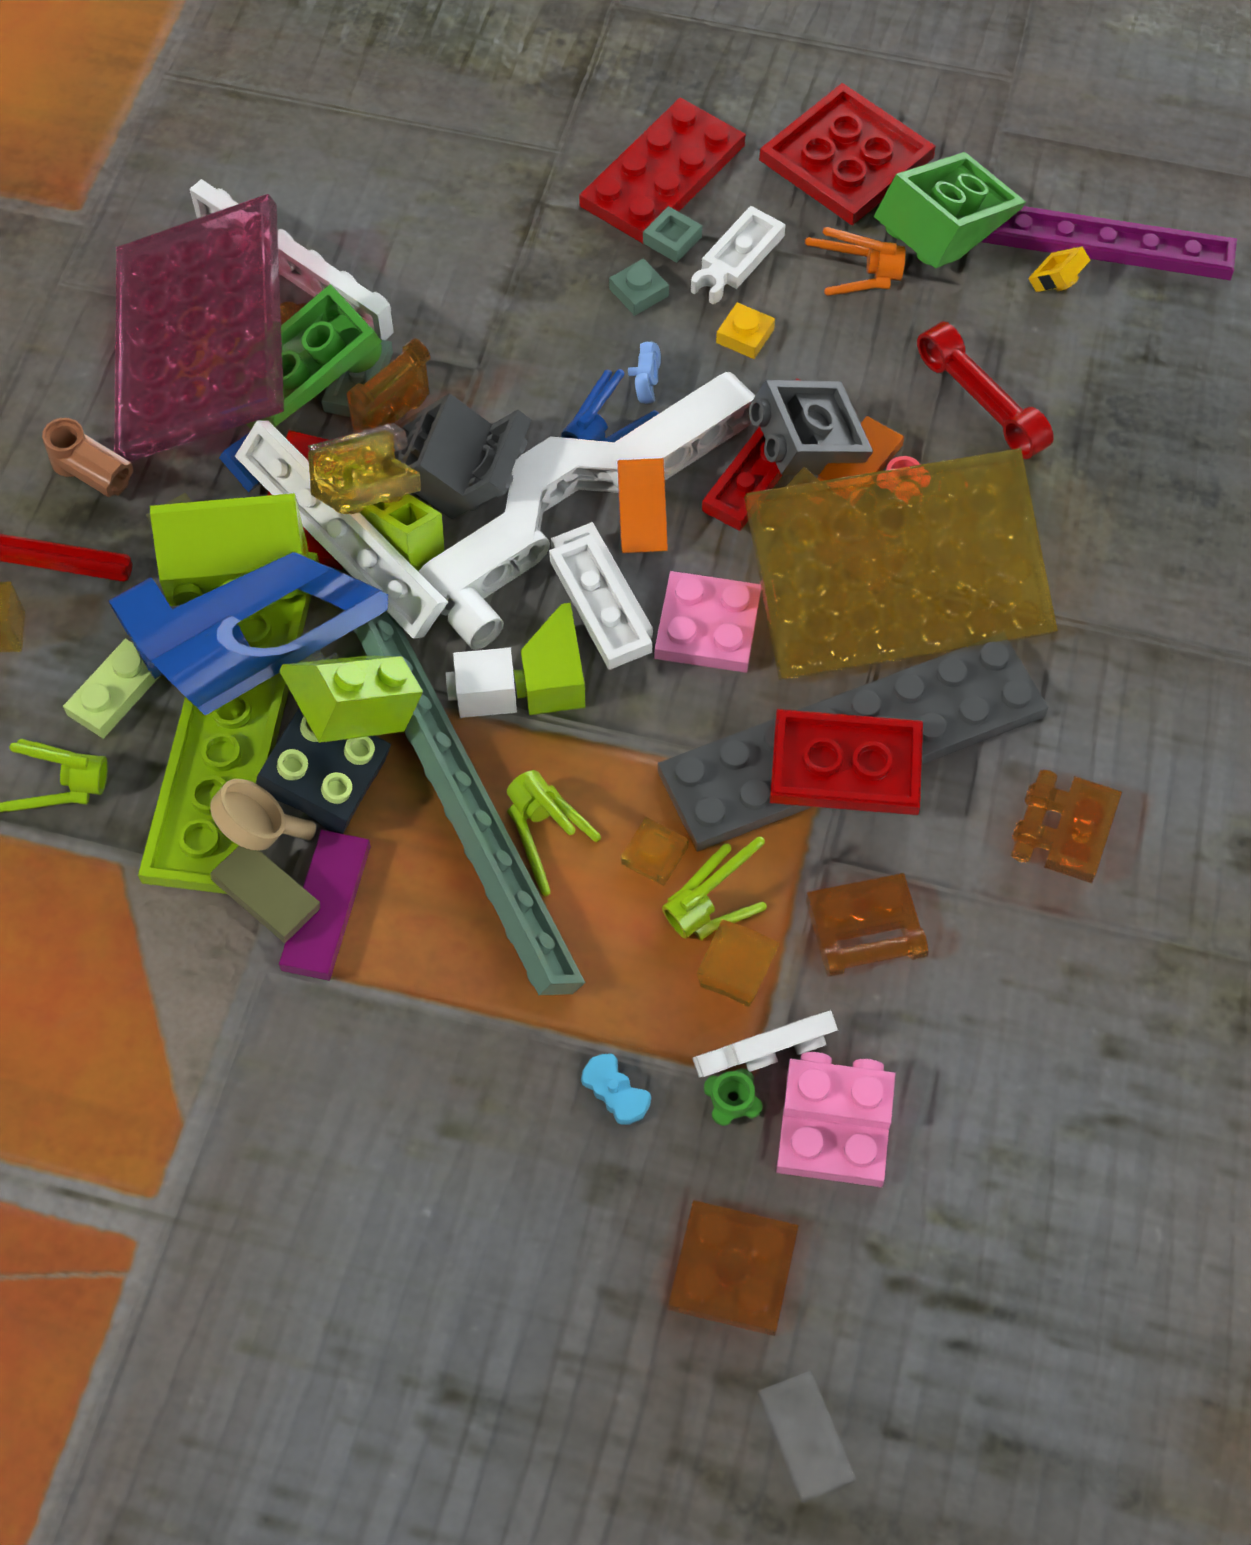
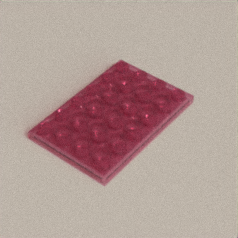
M269 194L116 247L114 452L128 461H133L284 412L277 204Z

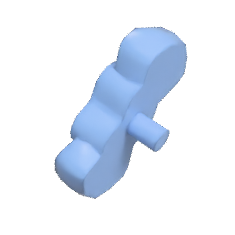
M647 341L641 343L638 367L628 368V375L636 376L635 389L638 401L644 404L655 402L653 385L658 383V369L661 364L660 348L655 342Z

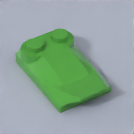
M329 284L229 370L234 375L237 385L238 401L236 413L250 429L253 428L257 420L269 421L276 428L346 371L360 373L373 367L381 356L382 340L339 292Z

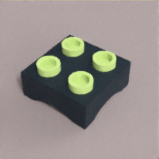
M298 708L260 770L256 784L268 791L276 801L300 810L331 832L343 834L368 788L383 766L391 744L377 736L319 743L301 709Z

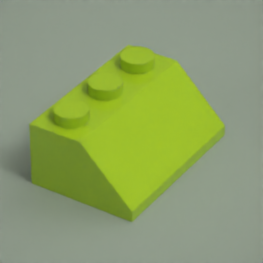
M295 493L150 506L159 581L170 606H180L292 552L308 558V546ZM296 589L280 599H287L295 595H303L308 593Z

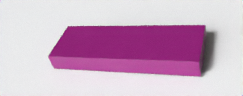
M321 830L303 886L306 891L320 902V910L285 943L279 961L281 971L330 981L371 848L369 839Z

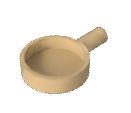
M232 779L227 781L214 795L210 803L211 815L221 832L231 841L246 849L265 850L281 834L311 840L316 832L315 822L284 814L279 803L268 791L248 780Z

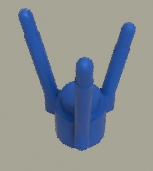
M607 369L591 390L574 419L563 430L561 437L616 442L658 415L659 412L653 410L605 438V431L608 429L605 420L598 414V411L625 374L622 369H618L612 376V371Z

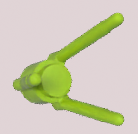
M19 739L17 743H11L9 749L12 752L62 764L60 783L62 786H69L70 792L1 802L0 812L66 803L88 804L90 794L101 795L105 789L108 772L107 758L105 756L75 753L25 739Z
M531 770L516 777L508 786L507 795L514 804L507 810V813L517 826L540 892L543 896H548L551 892L526 820L530 818L533 822H540L551 816L568 835H573L576 831L570 821L594 842H598L601 839V835L561 797L553 785L549 786L538 771Z
M763 837L755 838L702 883L731 851L730 844L722 845L678 892L667 899L668 902L662 906L663 913L674 930L682 938L686 939L695 933L698 939L702 941L718 929L766 910V903L759 902L710 921L709 915L715 912V907L707 896L709 892L764 845L765 840Z

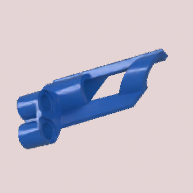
M296 552L277 559L174 609L171 608L152 577L108 600L154 679L164 675L204 715L211 713L280 673L282 664L301 661L388 610V594L384 591ZM296 589L345 610L288 644L279 647H250L238 625V622Z

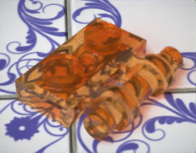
M1040 770L1036 782L1028 787L1025 796L1027 808L1023 820L1018 821L1012 834L1015 844L1011 856L1017 861L1029 862L1034 848L1040 847L1049 850L1044 868L1093 883L1122 792L1074 776L1069 792L1055 788L1058 776L1054 772ZM1052 810L1061 813L1057 829L1042 825L1047 811Z

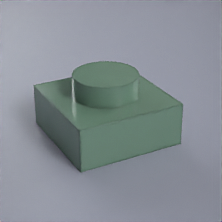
M669 206L643 231V244L676 263L702 238L701 224Z
M644 258L609 278L610 291L634 316L669 296V284Z

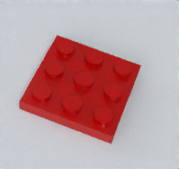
M841 83L760 148L759 161L853 226L882 201L896 174L927 164L934 158L936 146L844 83Z

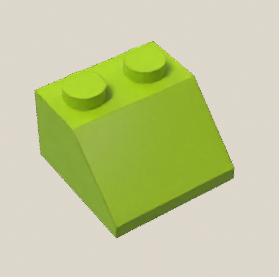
M357 656L282 664L279 671L319 743L405 732L423 693L402 656Z

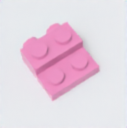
M819 1052L803 1053L800 1060L790 1059L776 1173L882 1187L885 1179L888 1134L892 1119L895 1073L884 1071V1064L872 1059L855 1060L852 1067L834 1065L830 1056Z

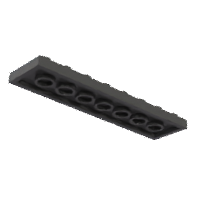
M1003 632L796 711L923 721V765L1044 718L1049 707ZM776 718L658 763V774L697 852L812 808L810 806L770 803Z

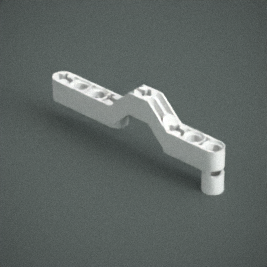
M725 372L616 442L550 436L516 459L512 469L513 482L509 487L505 513L434 557L418 571L448 601L440 614L448 615L449 624L471 649L478 650L488 646L499 636L504 622L484 598L535 566L545 557L550 548V542L540 531L543 512L578 490L619 493L617 460L664 458V477L667 480L751 424L749 407L755 395L733 373Z

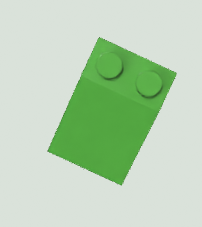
M962 152L896 174L873 217L885 226L889 235L902 240L912 248L920 261L936 269L959 260L1020 211L1026 201L966 152Z

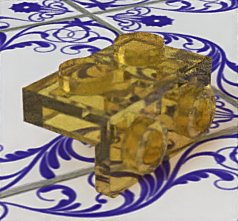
M387 430L313 449L308 453L311 495L341 514H355L362 511L363 507L378 502H397L403 498V495L421 490L420 473L395 459L394 435Z

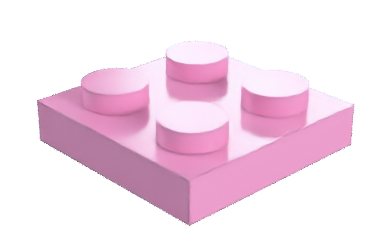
M670 571L654 649V659L747 673L762 584Z

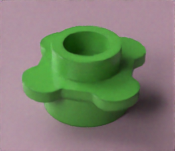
M741 1068L736 1071H728L719 1077L711 1076L705 1081L704 1093L711 1097L714 1107L712 1119L717 1124L727 1126L733 1119L743 1116L753 1119L760 1115L763 1104L755 1096L754 1075L747 1069ZM735 1093L738 1095V1099L731 1101L728 1095Z

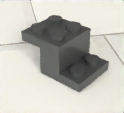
M449 393L400 424L379 475L407 493L414 492L446 516L454 519L469 510L475 511L482 503L494 497L499 498L507 492L513 482L511 472L516 459L521 456L527 446L528 441L525 436L532 420L521 411L516 410L491 424Z

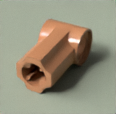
M59 418L46 425L42 438L52 469L57 474L64 477H76L107 497L112 495L119 496L128 486L130 476L133 473L132 463L85 435L82 426L76 420Z

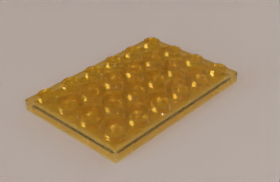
M1021 448L746 493L744 497L779 681L951 652L960 648L989 642L1014 641L1049 635L1058 631Z

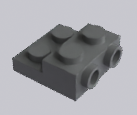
M765 380L750 404L749 419L754 426L761 427L766 439L764 444L765 456L768 461L776 462L781 475H819L827 463H866L873 453L872 447L841 381Z

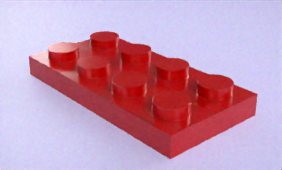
M680 97L579 194V205L581 208L643 244V231L668 206L679 212L745 146L746 134Z

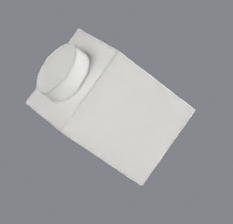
M511 647L453 653L455 671L446 672L448 701L458 700L460 718L517 713Z

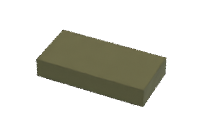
M238 846L210 873L211 880L283 943H286L320 910V902L261 851Z

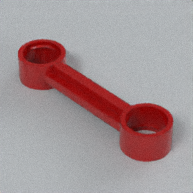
M942 321L918 336L917 348L924 363L936 373H942L946 370L1003 427L1005 440L1017 456L1022 459H1030L1053 443V430L1045 415L1034 407H1027L1023 410L966 354L964 341L953 325Z

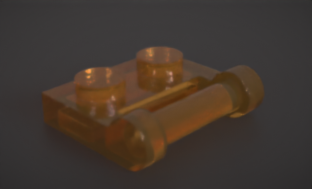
M413 338L402 347L403 353L365 384L357 383L347 391L354 436L366 446L379 435L382 436L388 433L396 421L411 409H416L422 405L430 394L426 363L431 359V356L426 346L416 338Z
M904 873L807 892L806 903L828 977L842 975L845 973V969L905 956H910L912 960L928 957L927 938L923 928L920 927ZM901 929L903 934L901 937L841 949L837 944V941Z

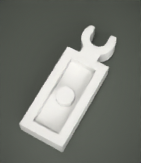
M750 206L702 258V269L694 273L691 279V293L696 294L704 286L712 287L709 291V303L716 304L722 299L726 284L737 289L785 236L786 224Z
M830 1010L692 1057L699 1077H705L746 1063L750 1072L778 1062L775 1052L791 1046L795 1047L797 1055L827 1045L824 1035L838 1029Z

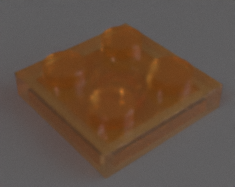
M693 1200L668 1310L775 1336L799 1225Z

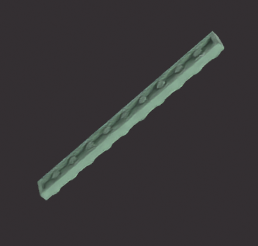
M387 611L353 631L357 634L367 656H402L423 690L406 727V738L413 745L424 767L425 775L432 783L444 807L446 817L450 820L464 846L465 855L472 862L485 888V894L493 904L505 928L507 938L514 945L527 971V977L535 987L538 995L574 994L585 984L575 961L402 627Z

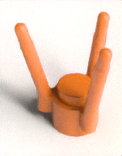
M830 227L823 229L822 232L825 236L851 244L811 237L805 239L807 246L867 257L866 271L868 274H874V279L827 287L824 290L827 296L873 288L890 289L891 280L901 281L905 266V246L897 245V243L881 242Z

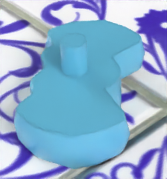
M601 1054L592 1057L582 1071V1085L593 1090L594 1096L605 1102L607 1110L614 1114L618 1124L630 1125L642 1120L650 1107L651 1094L646 1090L631 1087L628 1076L619 1073L618 1060L614 1054Z

